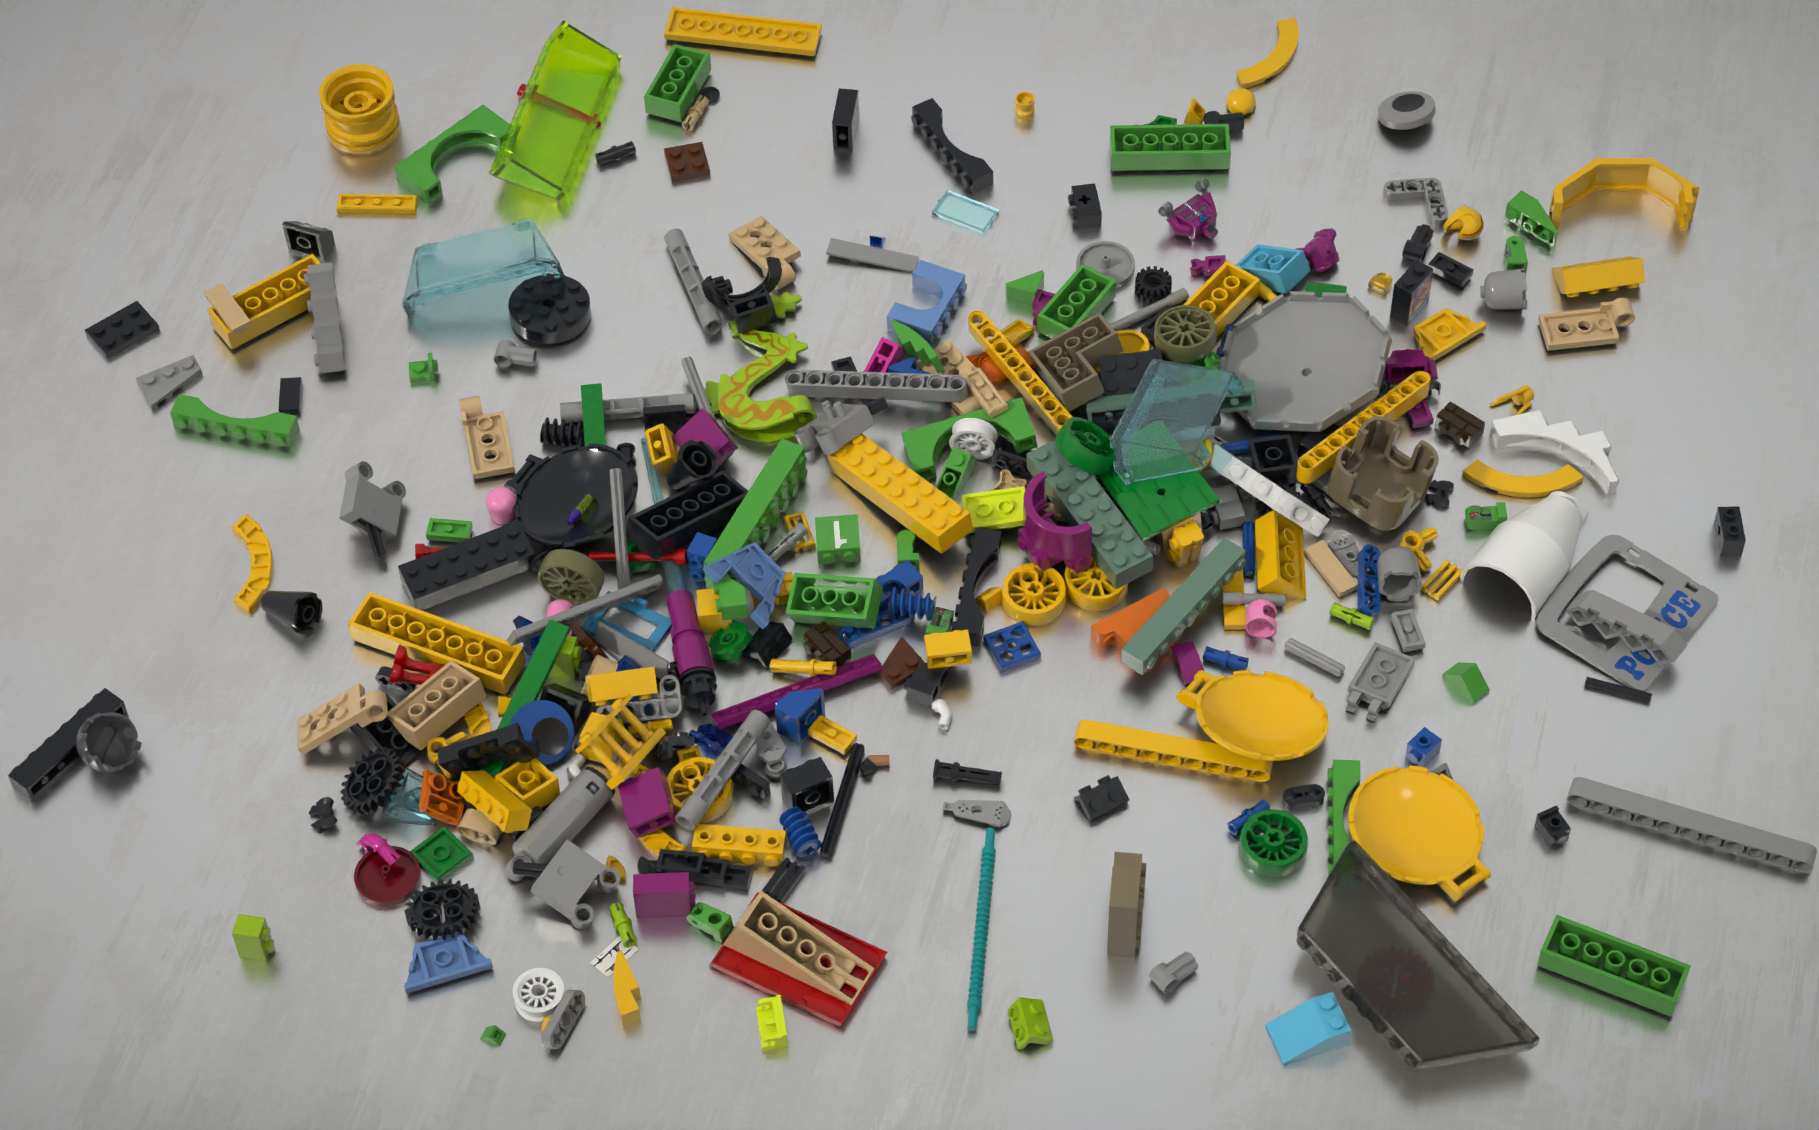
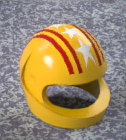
M1464 205L1447 219L1443 228L1446 232L1459 230L1458 239L1471 241L1482 233L1484 221L1478 211Z

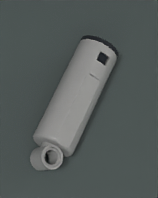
M585 767L513 843L512 849L515 856L508 862L505 869L509 879L521 881L526 877L513 874V864L515 861L548 865L567 839L571 842L615 795V789L611 790L606 784L608 779L601 772L593 767Z

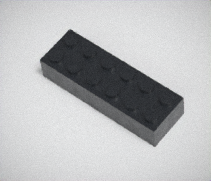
M722 470L710 478L702 480L628 518L626 537L653 560H656L691 542L697 532L707 534L729 523L748 490Z
M518 520L399 565L398 569L400 580L413 607L425 610L530 570V564L535 558V553Z

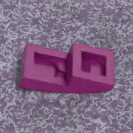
M1193 641L1171 646L1184 686H1188L1194 680V675L1198 671H1204Z

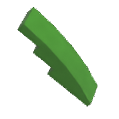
M895 320L890 322L910 358L918 355L924 366L932 362L937 373L945 370L938 356L923 337L902 323Z

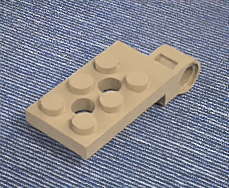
M762 216L728 233L729 240L762 269L764 277H766L768 272L766 258H779L782 276L775 287L776 290L796 280L795 273L788 263L801 257L800 250Z
M1618 298L1611 302H1601L1600 308L1539 314L1538 321L1547 351L1618 343L1619 335L1616 327L1632 324L1635 320V315L1630 300ZM1585 326L1588 330H1581L1579 327ZM1564 328L1568 332H1561L1559 329Z
M949 339L933 349L941 363L948 362L947 365L943 366L945 370L937 373L932 362L925 366L920 359L916 362L920 370L930 374L953 375L958 373L962 376L977 369ZM969 389V395L966 400L950 402L959 415L983 409Z
M480 396L459 399L473 479L515 472L504 411L483 415ZM486 439L493 440L491 443H483ZM489 455L496 456L494 459H486Z
M359 683L344 693L338 694L326 704L320 705L311 713L302 716L297 720L298 750L304 755L356 723L363 728L373 721L384 720L388 715L386 694L379 690H373L365 694V688Z

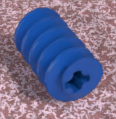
M893 587L889 609L892 610L893 615H897L900 610V614L903 617L909 612V617L914 618L917 613L918 619L921 620L926 615V620L931 621L937 597L935 596L931 600L930 593H927L926 597L923 598L921 591L914 597L913 590H910L909 594L906 595L904 588L897 594L896 587Z
M792 807L781 814L779 818L780 824L783 826V830L786 831V836L797 856L805 857L820 849L822 843L818 840V834L815 833V828L812 826L806 811H801L799 807Z

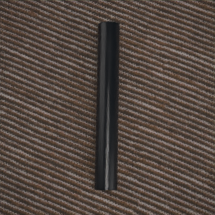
M1587 677L1585 681L1586 686L1647 702L1651 701L1652 694L1591 677Z

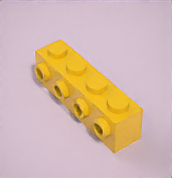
M485 770L462 771L457 792L467 802L475 806L479 812L487 816L489 821L494 822L505 833L528 829L532 813L530 807Z
M698 824L694 830L692 852L705 853L706 858L725 859L729 863L740 862L747 865L765 864L771 867L780 866L785 859L786 831Z

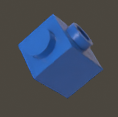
M1424 727L1407 743L1406 757L1412 763L1425 767L1440 752L1442 739Z

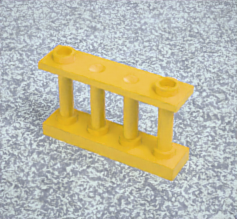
M631 694L624 699L619 697L611 704L613 709L591 733H585L578 740L581 744L575 750L578 754L585 747H588L610 771L609 774L612 776L606 782L611 790L629 776L666 734L661 726L654 732L651 729L648 730L625 706L633 698ZM619 712L642 736L643 742H638L615 718ZM608 724L632 748V754L627 753L604 729ZM597 736L621 759L620 763L622 766L616 765L594 742Z

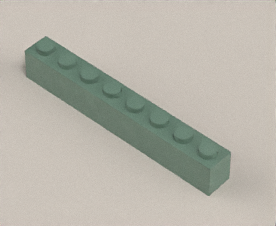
M1254 379L1096 397L1087 402L1086 410L1088 421L1092 422V420H1095V417L1100 415L1112 417L1116 416L1115 413L1120 411L1133 413L1141 407L1153 409L1157 408V405L1161 403L1174 405L1178 404L1177 401L1182 399L1194 401L1198 400L1199 396L1208 394L1211 397L1216 396L1219 413L1257 409Z
M1223 538L1122 648L1121 662L1141 675L1148 669L1151 670L1159 656L1165 655L1170 644L1173 641H1177L1181 637L1183 630L1193 624L1199 612L1203 613L1210 600L1217 598L1221 588L1224 585H1228L1233 579L1234 574L1244 568L1246 564V550Z

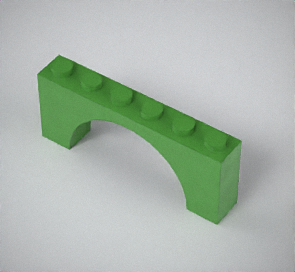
M481 105L394 166L396 179L429 204L443 194L441 181L433 171L436 163L444 154L456 147L467 144H484L503 151L516 142L515 129L485 105Z
M1022 397L1006 401L1009 410L992 418L987 415L984 409H980L902 432L903 443L912 470L925 480L937 478L935 468L938 456L953 435L952 427L954 423L963 418H978L990 423L996 429L998 435L1011 442L1017 453L1037 448L1036 436Z

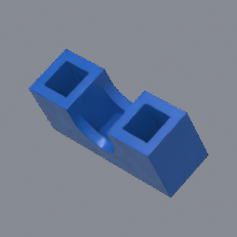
M908 560L896 565L891 571L875 579L883 587L878 613L889 609V600L886 595L892 592L893 587H896L897 593H900L902 588H904L906 595L909 594L910 590H913L914 595L923 590V576Z

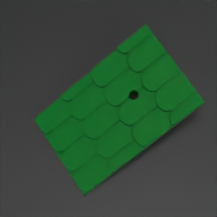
M1161 422L1153 423L1146 429L1133 433L1120 442H1116L1119 449V456L1108 472L1103 475H1096V477L1141 540L1145 541L1155 536L1163 552L1166 553L1170 547L1169 539L1172 538L1173 529L1180 526L1184 527L1185 524L1194 521L1202 531L1201 512L1220 503L1219 498L1194 464L1188 459L1176 440L1173 439L1166 427Z

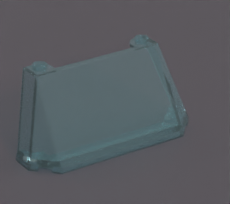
M522 219L516 223L432 244L426 243L416 247L402 305L406 314L412 315L417 313L416 305L420 304L423 307L425 306L424 301L539 272L543 276H547L546 272H553L554 278L565 275L561 264L534 220Z
M1151 360L1110 438V447L1115 450L1116 460L1113 461L1114 470L1124 484L1128 485L1132 482L1205 468L1210 452L1203 440L1227 392L1232 397H1238L1244 388L1242 381L1232 371L1173 361Z

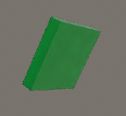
M445 826L410 851L418 860L419 866L437 884H439L440 879L445 880L474 858L473 853Z

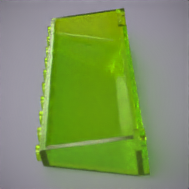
M563 20L548 37L541 50L489 174L556 200L565 199L570 192L568 187L576 177L574 172L578 170L582 163L580 157L587 151L588 147L585 145L593 136L591 131L599 122L597 116L602 113L605 107L602 104L609 97L610 92L608 90L616 80L614 75L621 68L619 63L622 56ZM582 114L589 116L588 121L582 116Z

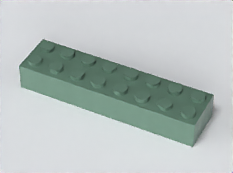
M1055 440L1027 453V470L1033 478L1042 471L1047 475L1045 479V494L1067 524L1072 527L1088 522L1092 527L1091 556L1115 589L1153 571L1152 553L1092 474L1079 469L1069 462L1059 451Z

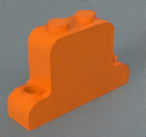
M1162 588L1091 625L1092 641L1099 647L1116 644L1122 651V648L1170 597L1169 593L1165 588ZM1173 641V642L1170 644V647H1169L1168 650L1171 649V646L1174 645L1175 641Z

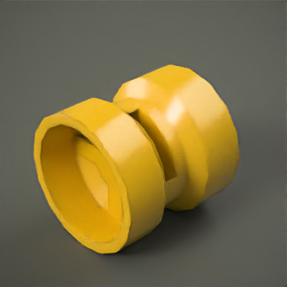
M1030 92L1018 93L1015 97V114L1021 119H1029L1034 115L1035 97Z

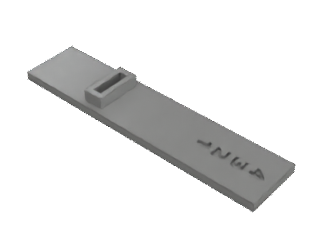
M831 238L826 251V255L910 273L914 272L919 259L918 256L834 238Z
M601 621L597 622L595 641L640 668L654 667L655 675L660 680L668 674V660Z

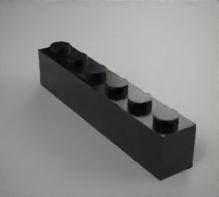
M106 688L94 695L92 700L83 708H80L69 721L63 723L59 730L51 737H48L39 748L31 752L19 766L13 768L8 775L12 787L32 801L80 757L76 748V737L82 724L97 713L114 712L126 716L128 713L124 701Z

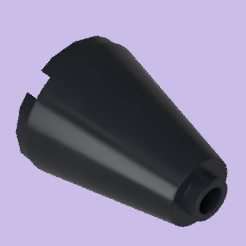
M689 440L680 447L666 476L668 485L672 489L681 490L710 478L718 468L715 460L717 458L716 453L703 441Z
M268 591L261 598L263 611L296 633L309 634L315 629L312 628L315 622L319 623L323 611L322 601L317 597L316 593Z

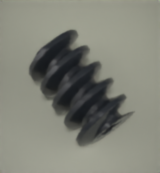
M546 417L540 432V442L543 443L545 440L546 444L553 442L554 445L561 443L562 446L569 444L570 446L584 447V428H582L581 422L578 423L577 427H574L573 421H570L569 426H566L565 420H562L561 424L558 425L556 418L550 424L549 417Z

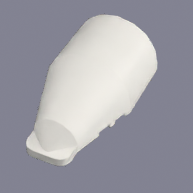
M1552 492L1543 500L1498 524L1465 566L1459 581L1464 582L1476 566L1490 567L1503 572L1525 591L1531 602V619L1535 621L1547 600L1569 573L1579 531L1588 516V506L1565 492Z

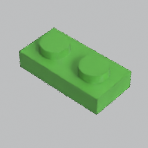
M430 518L426 538L427 540L460 543L470 539L473 527L472 521Z

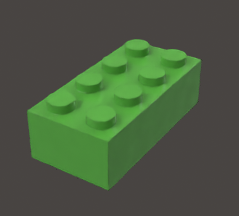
M674 44L644 95L645 112L682 122L711 71L710 53Z
M1081 264L1037 315V331L1053 338L1099 312L1102 313L1116 297V280Z
M794 573L786 614L795 623L819 624L824 621L828 625L875 629L883 587L875 578Z

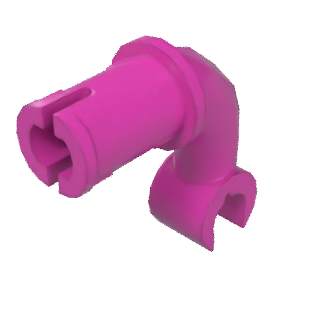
M365 834L357 842L358 846L364 847V853L374 849L373 852H377L390 866L401 857L387 843V839H383L377 834Z

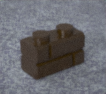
M1451 401L1436 416L1435 428H1437L1438 432L1443 435L1447 434L1459 445H1465L1470 448L1484 433V421Z
M823 621L816 625L815 628L805 632L804 649L810 655L813 653L818 661H835L836 665L833 666L839 667L852 660L851 649L826 622Z

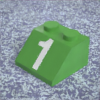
M858 514L815 517L818 564L861 561Z

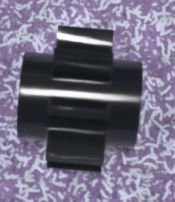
M723 276L712 278L717 290L724 294L733 293L732 284L729 279L724 280Z

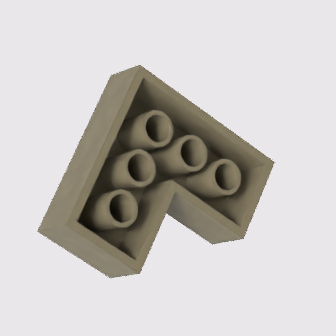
M1099 312L1029 350L1028 354L1037 373L1066 410L1070 412L1105 392L1097 372L1093 369L1099 365V357L1117 355L1124 350L1117 332Z
M1115 852L1109 903L1107 955L1135 957V949H1140L1146 879V863H1142V854Z

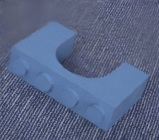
M920 260L912 273L913 288L934 294L941 301L936 306L923 310L895 302L887 315V330L895 332L890 323L892 320H895L917 332L932 345L935 338H939L944 323H948L951 311L956 309L960 296L965 294L967 284L965 283V274Z

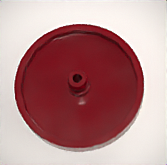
M391 846L401 855L391 866L377 852L374 853V849L365 854L359 860L354 871V882L359 895L366 902L380 907L395 906L413 896L414 891L418 889L421 882V870L418 860L410 851L402 847Z

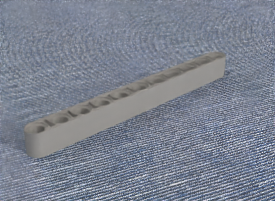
M1582 777L1573 779L1567 797L1569 804L1581 809L1805 874L1812 871L1817 854L1816 847L1809 843Z

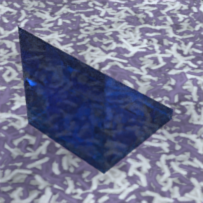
M870 235V245L883 246L885 237Z

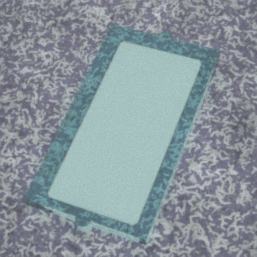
M949 190L946 191L941 200H938V204L932 211V215L981 234L986 233L990 225L994 224V220L999 214L998 209Z

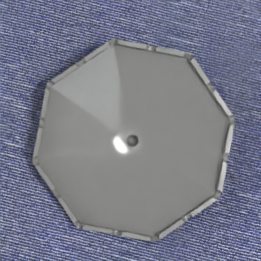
M1290 291V296L1284 297L1282 293L1261 307L1262 312L1259 315L1254 311L1233 324V331L1228 330L1223 348L1224 357H1221L1219 367L1224 372L1222 381L1225 383L1254 379L1257 409L1238 411L1253 429L1321 432L1378 396L1392 339L1388 330L1374 316H1370L1369 310L1355 296L1350 298L1348 293L1323 292L1322 297H1317L1315 292Z

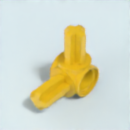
M1429 527L1420 533L1408 531L1403 535L1399 546L1406 547L1415 553L1422 572H1426L1432 567V563L1424 554L1423 549L1424 544L1438 537L1437 530Z
M460 732L448 739L435 737L428 742V760L435 766H439L448 780L455 777L439 765L438 753L433 752V750L468 739L464 732Z

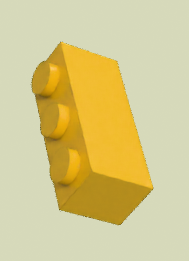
M654 667L585 676L588 702H595V706L609 704L608 700L618 699L619 697L624 699L629 694L631 696H638L639 700L652 698L653 693H658Z

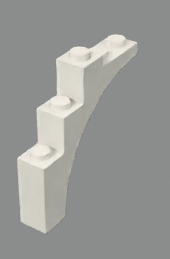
M1540 410L1492 420L1490 435L1497 449L1530 447L1560 454L1573 460L1590 472L1603 487L1607 495L1616 493L1619 476L1611 467L1609 451H1611L1612 446L1609 438H1606L1603 431L1580 436L1578 428L1574 427L1571 420L1548 425L1547 418H1543Z
M1214 444L1212 457L1208 463L1209 466L1317 537L1320 535L1330 520L1329 518L1299 500L1222 447Z

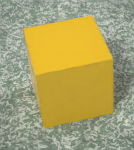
M714 588L696 590L699 625L704 631V635L714 634L721 627L723 630L728 628V624L732 623V619L722 620V613L717 612L715 599L720 598L719 594L715 595Z
M591 712L580 734V738L587 732L591 733L607 715ZM616 718L623 725V719ZM608 724L604 729L622 747L624 739ZM597 736L594 742L615 762L617 755ZM588 747L581 751V755L586 759L602 763Z

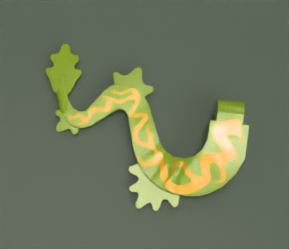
M788 292L783 293L781 297H776L774 294L770 296L777 318H784L786 311H795L796 304L802 301L800 295L791 296ZM734 320L729 321V327L734 329L731 332L732 336H739L743 341L765 349L767 352L765 355L739 369L730 377L726 374H721L719 383L713 381L706 382L707 387L704 390L713 414L720 413L722 421L731 432L740 438L755 443L773 444L780 442L781 439L789 440L795 438L794 432L817 418V414L808 397L796 395L786 398V395L768 401H754L749 398V394L755 385L781 367L786 361L796 363L797 354L807 350L808 344L797 341V336L794 332L786 337L777 333L755 330L739 334Z

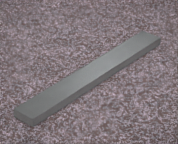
M660 574L523 626L513 630L507 641L510 646H514L542 635L549 620L568 625L630 601L636 596H643L657 590L663 579Z

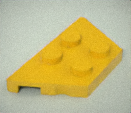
M1444 308L1414 326L1413 333L1418 348L1423 350L1425 356L1435 361L1486 330L1487 324L1483 321L1478 324L1470 321L1469 316L1457 314L1455 311Z

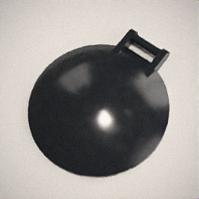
M589 444V446L585 447L574 445L561 449V453L551 458L547 456L544 459L530 454L525 459L526 463L516 475L504 485V487L509 488L517 495L516 505H514L517 521L519 520L524 533L534 541L547 546L571 547L591 542L614 529L609 471L614 468L622 470L625 517L636 499L638 478L630 460L613 447L602 444ZM589 493L593 494L592 499L587 497ZM578 509L582 513L581 517L572 526L568 525L567 520L572 511Z

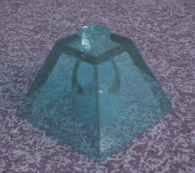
M405 767L406 771L402 773L405 778L399 781L402 786L395 789L396 795L391 794L390 802L387 800L384 802L382 814L400 824L433 825L435 818L419 810L423 776Z

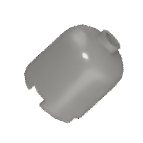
M1525 269L1496 271L1486 276L1484 286H1480L1481 298H1485L1486 305L1490 309H1527Z
M1395 546L1386 549L1379 556L1377 570L1380 594L1386 595L1390 601L1400 602L1409 600V596L1415 593L1416 595L1420 593L1422 589L1417 556L1412 550L1402 546Z

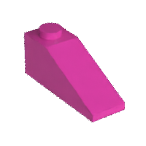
M882 337L863 372L888 373L889 365L900 362L906 351L899 344Z

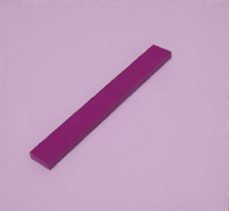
M874 654L837 667L835 675L817 674V676L806 678L712 713V720L720 730L744 721L752 710H758L762 713L774 710L777 701L780 698H784L788 692L817 688L825 691L882 670V664Z

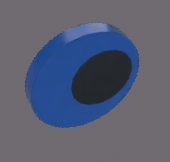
M536 700L526 703L515 712L511 719L510 725L518 723L527 742L536 739L539 741L540 757L536 759L543 765L560 760L572 745L574 738L572 720L564 708L552 701Z

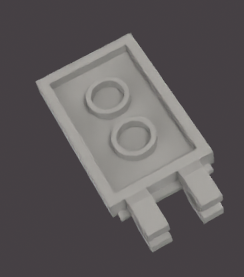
M1375 642L1348 686L1347 692H1349L1348 695L1350 696L1347 700L1346 710L1354 713L1360 700L1370 704L1366 718L1375 721L1380 709L1385 710L1389 708L1411 671L1415 658Z

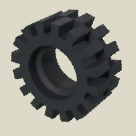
M1149 266L1147 270L1143 268L1141 273H1137L1135 293L1142 302L1146 299L1148 304H1150V301L1155 303L1171 294L1172 277L1167 270L1164 272V268L1160 267L1157 270V266H1154V269H1151ZM1149 283H1157V284H1159V285H1161V286H1159V287H1149V286H1147V284H1149Z

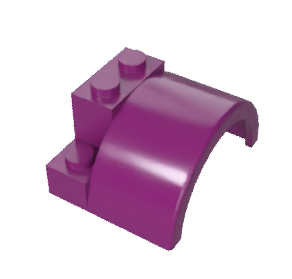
M1042 471L1029 482L1025 489L1023 498V528L1019 530L1018 545L1022 551L1028 553L1032 563L1035 566L1038 565L1042 571L1064 560L1066 566L1072 568L1078 574L1091 567L1092 527L1088 522L1072 527L1057 526L1054 523L1053 511L1049 513L1045 511L1049 507L1045 498V479L1047 475Z

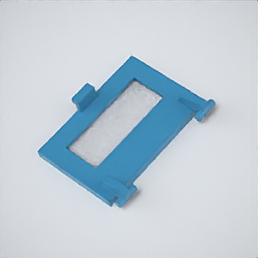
M636 596L634 602L627 601L589 616L582 627L589 634L595 636L597 622L601 621L654 652L672 628L670 618L646 607L647 600Z

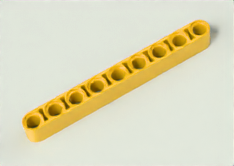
M980 310L972 311L968 315L970 334L1055 435H1057L1063 426L1059 424L1073 418L987 315Z
M1424 371L1413 373L1301 456L1297 464V480L1301 483L1309 484L1334 466L1337 454L1343 445L1352 449L1358 430L1367 419L1375 416H1384L1395 421L1425 399L1429 394L1430 375Z
M1091 720L1079 721L1074 738V744L1078 748L1258 782H1267L1270 779L1274 762L1245 757L1217 743Z

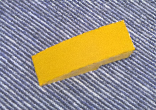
M622 950L617 952L613 981L619 1017L623 1027L641 1021L639 1007L636 1003V1000L641 999L638 983Z

